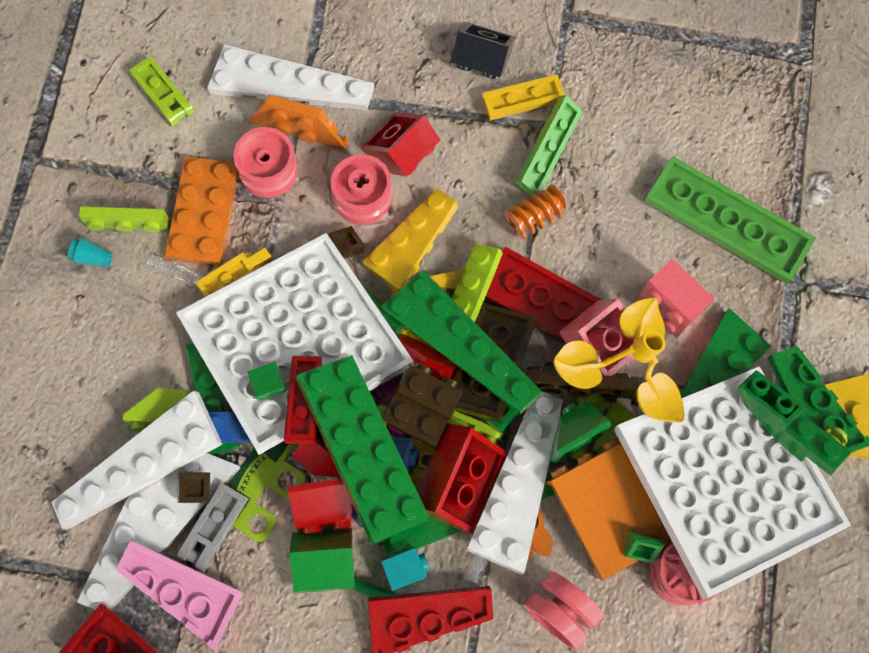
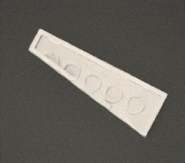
M224 44L207 89L210 94L234 97L249 95L265 100L270 94L292 101H305L309 105H328L330 107L367 111L374 91V83Z
M193 391L53 500L52 505L62 529L72 528L222 445L199 392Z
M542 392V395L527 408L467 548V551L521 575L524 574L563 402L562 399Z

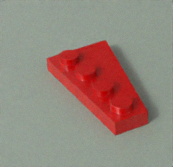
M490 586L368 598L372 653H401L425 641L429 643L440 639L439 636L453 631L457 633L493 620L492 589Z

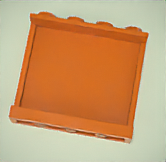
M618 437L602 444L604 450L594 455L590 451L576 459L578 464L568 469L567 465L555 469L551 472L552 478L545 481L547 485L552 486L593 566L590 568L595 578L605 580L639 561L624 556L629 529L658 536L664 541L665 545L672 542Z

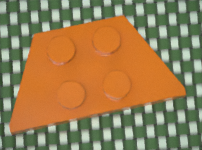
M270 94L265 98L264 102L258 105L256 112H252L248 121L249 124L259 127L277 129L287 136L299 137L307 143L317 142L345 151L349 143L347 137L337 135L338 127L329 120L328 115L321 108Z

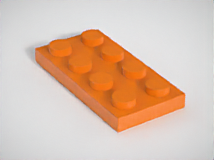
M185 157L165 253L167 261L222 266L239 176L235 162Z

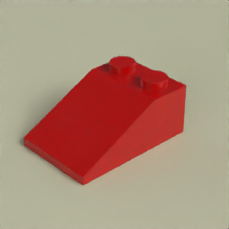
M100 603L59 653L163 652L107 606Z

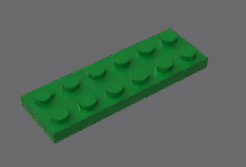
M353 355L298 374L296 381L371 545L426 522L430 517Z

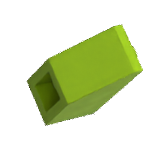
M157 388L124 413L123 421L131 426V430L141 432L190 393L187 390Z

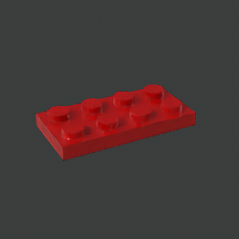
M505 246L485 299L498 307L536 316L537 322L535 327L566 344L559 331L598 300L602 299Z

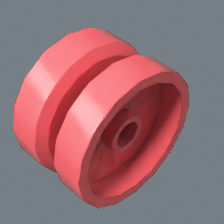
M261 127L245 133L236 143L233 153L234 162L240 181L247 191L257 197L273 198L281 196L291 189L297 179L298 167L293 144L286 134L274 128Z
M367 154L353 155L343 159L335 167L331 176V191L333 203L338 214L347 222L356 225H370L381 220L388 213L392 203L391 174L387 166L378 158Z
M551 571L541 583L542 590L548 598L540 593H533L523 606L553 636L569 648L578 651L587 639L584 629L579 624L593 629L602 620L604 614L583 591L560 574Z

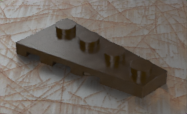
M528 366L527 369H520L542 392L561 394L562 389H565L575 397L587 398L592 393L604 398V401L616 403L617 399L624 398L631 399L630 405L639 406L636 396L639 386L638 379L633 378L632 375L627 373H616L615 376H605L601 373L602 380L598 385L590 389H581L567 383L558 374L557 370L556 372L545 371L544 368L538 366Z

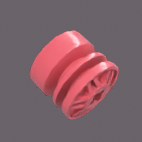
M673 542L665 545L655 562L650 564L649 578L654 591L662 600L672 605L690 606L711 600L715 596L713 595L705 600L702 599L692 578L687 575L688 571Z

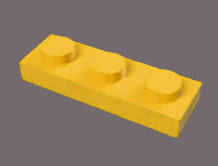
M556 74L482 93V101L489 121L554 105L559 96L565 94L559 77Z

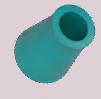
M83 237L81 239L74 238L68 250V259L73 260L74 264L109 268L113 258V252L107 251Z

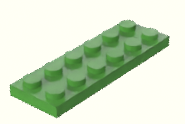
M674 156L671 157L644 201L786 284L792 281L816 239L811 234Z

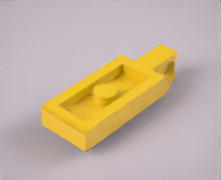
M266 248L261 249L254 255L251 252L246 254L242 252L198 280L196 285L204 297L269 264L273 261L272 256Z

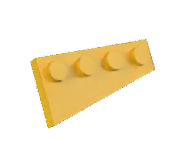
M436 189L362 261L364 268L395 291L401 290L410 277L416 275L420 268V261L425 254H429L434 246V239L443 232L458 208L456 200Z

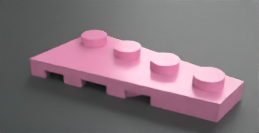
M134 541L129 542L116 568L120 574L143 593L150 596L160 607L178 619L188 630L201 638L214 651L243 594V591Z

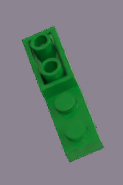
M755 370L737 388L746 405L764 428L799 461L802 462L807 457L832 476L852 453V451L802 414L805 408L804 405L758 370Z

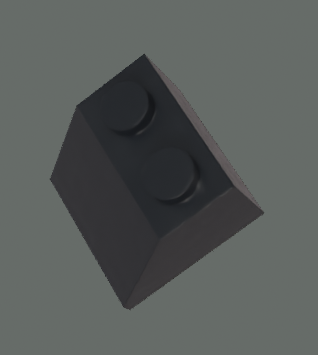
M468 22L458 31L450 62L457 64L456 67L461 70L471 71L474 69L480 71L484 77L496 79V76L501 77L505 72L517 37Z

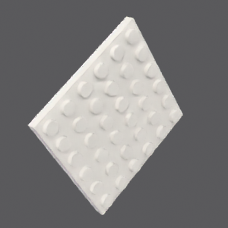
M327 233L176 312L258 455L284 441L292 356H322L323 365L353 355L369 391L401 374L409 365L414 366V361ZM276 362L286 391L257 401L247 371Z
M760 366L682 398L685 418L681 423L659 421L643 414L614 428L620 443L703 600L851 526L817 465L807 457L801 462L787 451L754 416L738 392L737 388L755 370L764 375Z

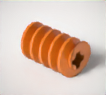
M549 185L546 190H540L537 195H531L528 201L522 200L519 206L513 205L510 207V211L505 210L504 213L511 229L521 239H525V229L534 234V224L543 229L545 227L543 219L549 224L554 222L552 214L561 219L563 217L562 209L566 208V201L556 186Z

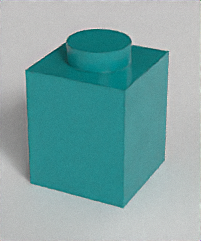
M416 548L381 561L393 593L426 580L427 575L425 572L430 570L425 554L418 555Z

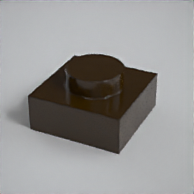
M352 226L328 233L329 238L344 259L364 252L365 244Z
M178 472L177 503H210V472Z

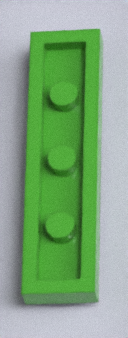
M567 95L559 96L515 180V183L529 196L537 195L540 190H543L583 112Z

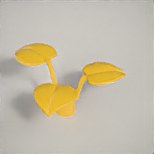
M657 298L637 301L621 313L619 318L620 330L626 337L634 339V343L628 349L602 362H598V354L594 347L587 342L577 340L564 345L553 359L558 374L567 383L577 388L590 389L598 385L602 380L599 368H603L632 354L636 361L649 363L644 376L646 382L639 385L636 392L637 402L641 410L655 420L674 423L684 421V405L674 381L664 373H657L651 377L654 365L658 363L656 356L665 349L666 345L664 339L665 326L659 311Z

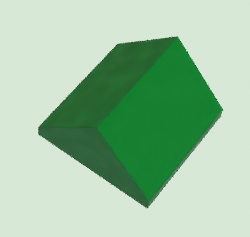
M352 528L322 530L321 533L304 535L303 532H292L289 553L294 593L355 589Z

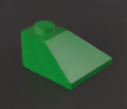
M588 401L581 405L574 402L562 410L564 415L558 421L549 461L552 466L601 438L611 427L610 421Z

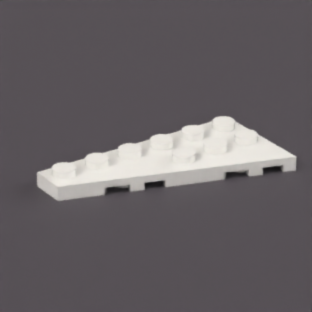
M206 453L128 496L77 602L94 610L100 603H103L112 610L134 586L133 583L116 570L129 542L134 541L161 554L167 547H170L201 513V509L207 503H177L178 472H210L211 499L221 483L225 484L232 475L234 476L239 471L240 466Z

